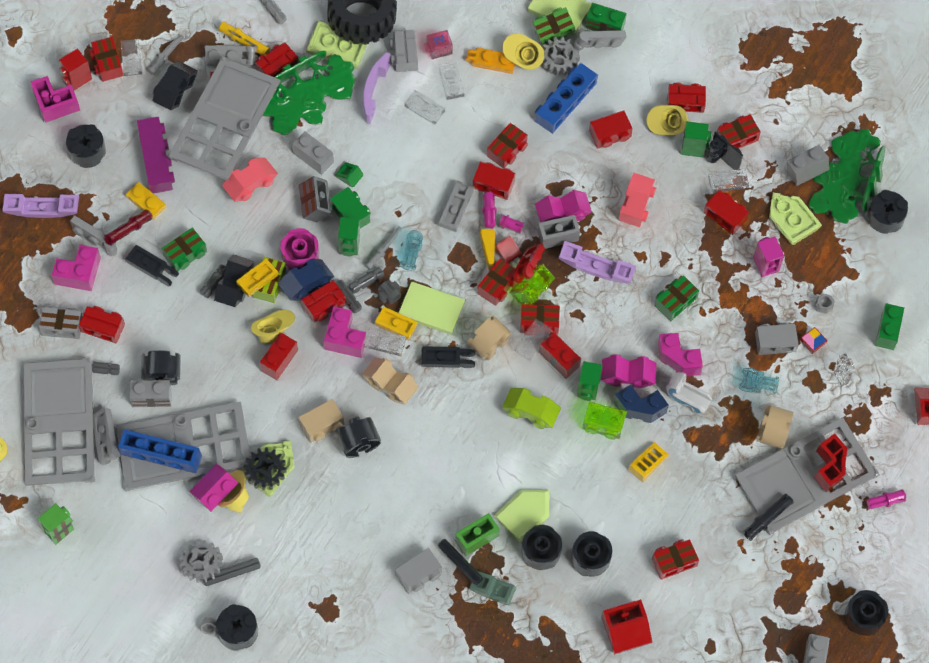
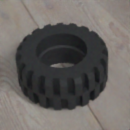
M328 0L327 19L331 29L335 31L338 37L342 36L343 40L347 42L351 40L353 44L358 45L363 42L364 45L372 41L375 43L379 41V38L384 39L392 31L396 22L397 1ZM355 3H368L374 6L377 11L371 15L359 16L348 11L347 7Z

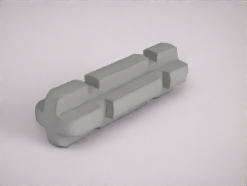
M260 0L279 24L286 22V15L281 12V9L274 0Z

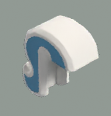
M675 373L666 387L668 395L677 403L691 407L693 412L704 414L712 402L709 393L685 382V373Z

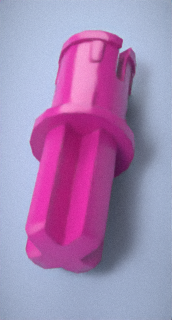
M486 192L483 194L484 205L482 208L485 228L493 229L495 226V213L497 212L495 194Z
M901 489L891 493L883 492V495L869 498L866 502L869 509L906 502L907 497L905 491Z

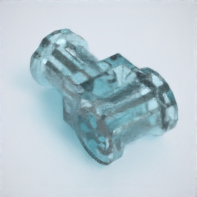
M412 230L407 234L403 261L399 265L401 268L409 271L416 270V259L422 248L423 236L417 230Z
M753 368L742 369L743 378L742 383L739 384L740 390L760 393L761 389L773 391L774 394L777 393L779 377L764 376V372Z

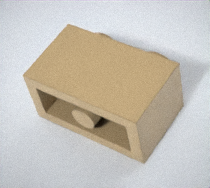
M333 399L298 417L299 424L310 443L322 440L326 434L332 431L335 432L336 429L345 425L344 417Z

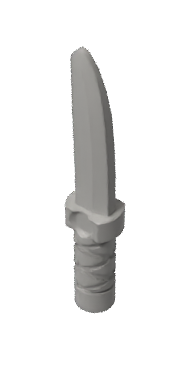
M183 35L174 39L157 56L156 61L148 69L150 74L154 75L163 62L165 63L168 60L170 53L184 39Z
M400 226L396 228L381 247L376 249L374 255L365 264L367 269L371 270L380 257H384L385 251L397 237L401 229Z

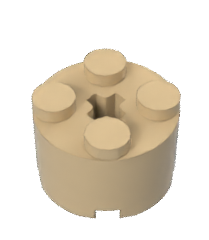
M493 315L491 319L488 318L474 332L475 338L472 339L470 337L467 344L483 359L486 358L489 361L496 354L495 351L498 346L502 348L507 344L508 338L511 336L510 330Z
M766 405L757 442L783 449L794 412Z

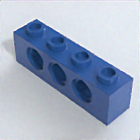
M582 63L577 67H573L568 77L560 81L557 86L558 89L548 95L543 105L537 107L535 122L553 134L597 84L598 74Z
M124 429L118 445L121 454L124 456L192 473H197L202 458L198 447Z

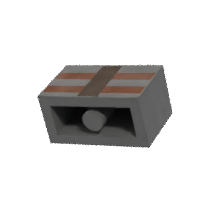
M312 176L299 184L303 219L318 222L332 214L327 180Z

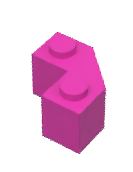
M572 190L562 198L548 195L535 203L540 223L572 215L576 216L577 221L585 219V216L592 213L587 194L578 190Z
M679 333L659 334L658 350L662 363L669 365L676 373L683 372L686 376L701 375L703 364L700 349L681 350Z
M613 354L608 358L602 359L601 381L611 386L621 387L622 384H633V388H644L656 384V362L646 356H639L637 359L628 361L622 358L621 355Z

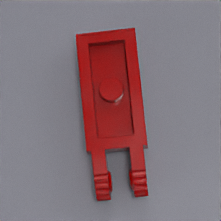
M542 243L525 250L513 273L515 282L520 283L524 280V277L530 279L533 276V270L536 268V264L542 258L541 255L545 250Z

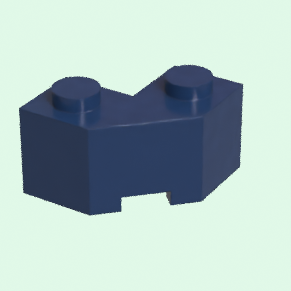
M312 258L306 262L305 267L299 270L295 267L278 282V285L290 300L301 301L312 288L319 289L330 282L335 276L322 259Z
M631 384L617 392L613 400L614 405L624 418L640 419L648 423H652L667 414L669 406L658 390L641 399Z

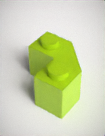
M510 388L502 406L508 412V416L514 419L528 418L539 429L553 428L561 410L559 405L546 396L542 395L539 398L531 395V390L526 388Z

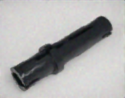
M785 493L760 517L757 516L754 519L755 521L742 531L743 535L749 541H752L756 535L762 530L765 531L773 520L794 503L793 499Z

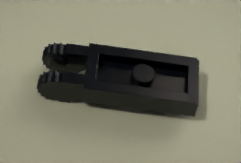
M135 245L125 258L127 263L150 277L158 279L167 286H171L172 281L162 275L164 270L171 276L177 277L179 275V272L169 266L167 262L138 245Z
M423 346L421 367L474 368L475 361L460 360V356L474 357L475 350L462 349L460 347Z

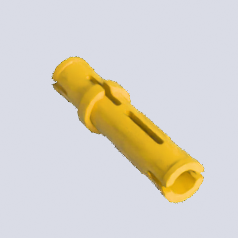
M225 21L219 26L218 31L229 36L232 41L239 42L244 46H253L247 42L248 40L258 46L256 53L260 55H267L270 52V47L242 32V29L235 28ZM231 31H233L234 33L238 34V35L241 36L242 38H240V37L236 36L235 34L231 33Z

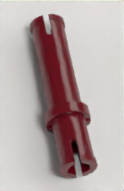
M145 209L140 214L131 216L126 223L104 236L105 242L112 246L129 233L138 231L143 224L152 220V213Z

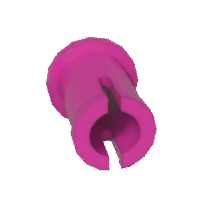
M503 215L499 225L502 226V229L508 228L520 234L524 222L510 218L509 215Z

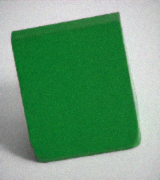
M345 162L337 171L335 177L348 186L354 187L363 177V173L359 166Z

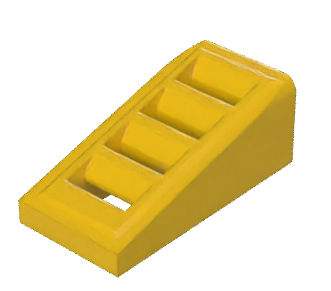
M480 229V241L486 264L490 271L494 266L495 231L494 229Z
M654 442L629 465L628 470L640 481L644 482L669 454ZM654 449L662 455L660 458L652 452ZM650 454L656 462H653L648 455ZM644 459L651 464L650 467L643 462ZM639 464L646 469L645 472L638 466Z

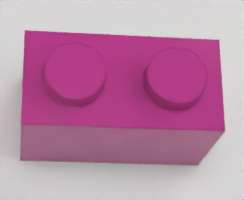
M775 236L771 238L764 237L757 243L753 259L762 277L779 272L784 258L782 249Z
M216 463L189 492L200 504L212 512L238 482Z

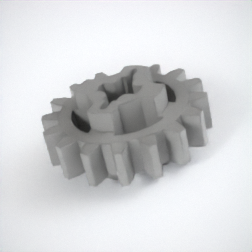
M554 37L553 42L548 40L547 45L543 44L544 69L550 68L549 73L556 71V75H559L560 72L566 75L567 70L570 71L573 67L578 66L580 51L574 48V45L571 44V39L564 41V37H561V40Z
M196 541V546L188 545V551L183 549L184 556H180V568L183 575L188 576L190 581L196 578L197 583L200 582V579H204L207 582L208 577L215 578L214 573L220 574L219 567H223V556L220 553L219 547H214V543H210L208 546L206 541H203L202 545H199V542Z

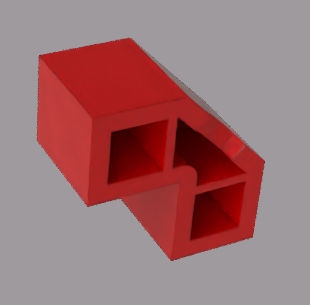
M835 433L822 442L816 450L826 465L818 470L813 478L825 492H828L837 485L846 475L847 447Z

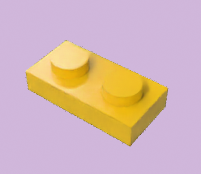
M140 182L126 193V197L142 211L145 209L149 210L152 213L153 217L151 218L153 220L166 208V204Z
M265 259L236 282L243 292L250 297L277 277L279 273Z
M383 306L375 321V325L410 340L418 322Z

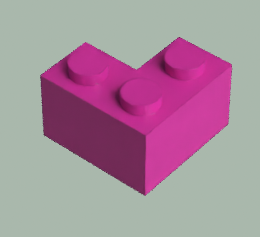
M48 76L30 82L45 123L80 111L72 85L54 91Z
M79 245L75 262L56 258L52 272L54 284L92 291L101 259L99 249Z
M333 306L324 338V349L362 358L366 345V332L351 329L353 321L352 310Z

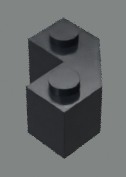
M180 61L171 64L160 82L155 86L152 101L169 110L179 107L184 91L193 87L198 70Z
M234 254L227 260L224 277L217 284L214 301L236 307L240 302L244 301L246 294L237 285L236 281L253 269V260Z

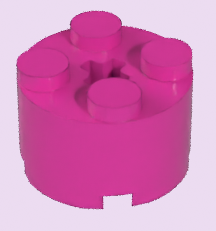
M303 228L290 230L281 240L282 260L286 263L288 270H292L295 267L299 270L306 266L308 260L312 258L319 259L318 239L309 230Z

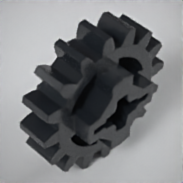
M266 447L265 451L262 452L260 448H257V454L251 452V458H246L247 464L244 465V470L246 471L244 473L245 478H249V484L254 482L255 489L260 485L263 491H265L266 486H269L272 490L273 484L279 486V479H285V475L282 473H287L286 467H283L286 465V461L281 460V453L276 455L275 449L269 452L268 447Z

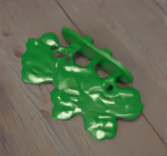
M320 51L309 58H306V56L301 57L298 64L293 67L290 64L283 67L282 73L275 76L281 82L263 116L274 117L272 122L273 131L281 135H288L297 128L299 118H304L309 124L322 125V113L327 105L324 102V97L330 96L337 100L350 99L352 96V87L356 79L352 73L354 70L353 62L344 61L340 55L334 54L328 59L327 65H317L327 54L326 51ZM311 67L314 70L312 78L307 81L302 80L298 74ZM320 69L322 72L324 69L330 74L329 76H324L318 70ZM316 73L319 75L318 79L315 78ZM292 77L296 79L290 88L281 84Z
M861 129L859 132L850 131L831 141L833 152L840 160L838 163L830 162L828 171L814 177V181L823 186V189L814 193L809 201V207L813 209L815 214L831 210L834 221L847 224L849 220L858 216L855 202L859 199H863V212L867 211L871 198L877 194V182L881 183L883 177L882 165L885 157V146H881L876 159L873 158L871 151L877 149L881 141L878 137L872 136L869 129ZM861 151L867 154L866 158H869L868 160L861 157ZM868 163L874 165L870 177H864L860 174V170L864 165ZM863 181H866L868 183L864 195L857 191V187ZM854 196L855 198L851 200L848 197Z

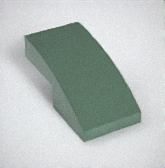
M477 571L483 577V580L478 585H474L472 582L469 589L488 599L509 606L516 591L515 585L497 580L495 576Z

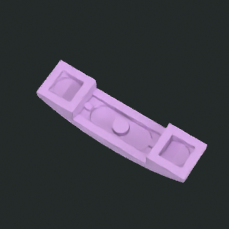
M388 52L375 63L368 75L364 88V114L367 124L370 125L376 110L375 100L371 98L378 77L386 78L391 63V53Z
M5 194L2 211L11 215L35 218L70 216L77 214L79 195H60V198H25L23 194Z
M564 241L558 258L587 274L626 284L631 283L636 268L635 265L621 260L614 262L583 251L581 246Z

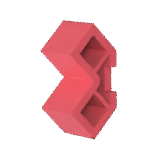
M265 157L253 158L248 162L249 166L241 171L236 169L232 172L229 180H225L222 184L234 202L247 201L251 198L256 188L269 187L273 184L274 178L278 173Z
M633 172L625 194L624 204L621 207L619 221L639 228L642 221L646 222L649 211H646L647 203L650 197H654L657 188L654 187L655 179Z

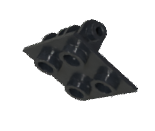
M715 131L708 151V162L716 163L721 158L738 173L743 158L742 152L739 148L733 147L725 136L719 135Z

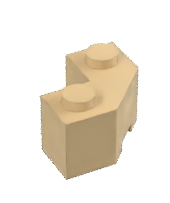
M375 357L361 375L377 391L381 389L387 392L388 398L392 401L406 404L419 388L414 382V377L409 373L396 372L392 367L393 364L388 359Z

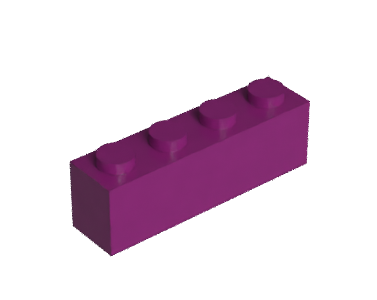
M159 116L137 120L150 191L154 194L173 190L172 183H175L174 173L169 172L172 162L166 156V150H169L167 139H163L162 135L166 134L164 123H160Z

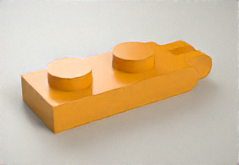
M483 48L469 49L467 51L466 62L472 63V66L513 74L515 63L508 60L503 52Z

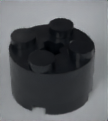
M85 124L68 131L66 146L71 161L83 168H91L98 165L106 154V146L100 130L93 124Z
M882 190L873 197L867 213L871 227L883 234L900 230L907 216L908 202L896 192Z
M162 350L149 351L147 356L143 353L141 379L170 380L171 385H177L178 380H180L181 355L175 352V356L170 355V351Z
M354 417L349 420L348 425L335 430L347 458L358 457V453L362 451L369 453L381 444L380 436L371 417L364 419Z
M536 525L526 532L522 540L521 553L527 566L537 570H546L553 568L559 561L562 539L551 526Z
M588 531L579 535L573 544L571 561L580 575L594 577L601 575L609 568L612 557L611 542L606 536L595 531Z
M862 590L850 599L844 616L851 632L868 636L877 633L882 628L888 617L889 609L887 602L879 596L880 594L872 590Z
M232 604L219 614L216 629L221 643L225 647L237 651L249 648L254 644L258 637V625L254 613L249 608ZM241 626V629L236 628V630H234V627Z

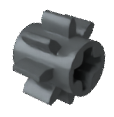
M387 280L379 286L378 298L384 304L387 301L393 304L401 297L399 293L401 287L396 281L391 283Z

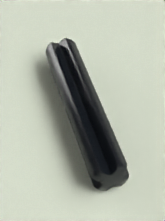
M446 539L438 543V547L474 585H478L483 580V577Z

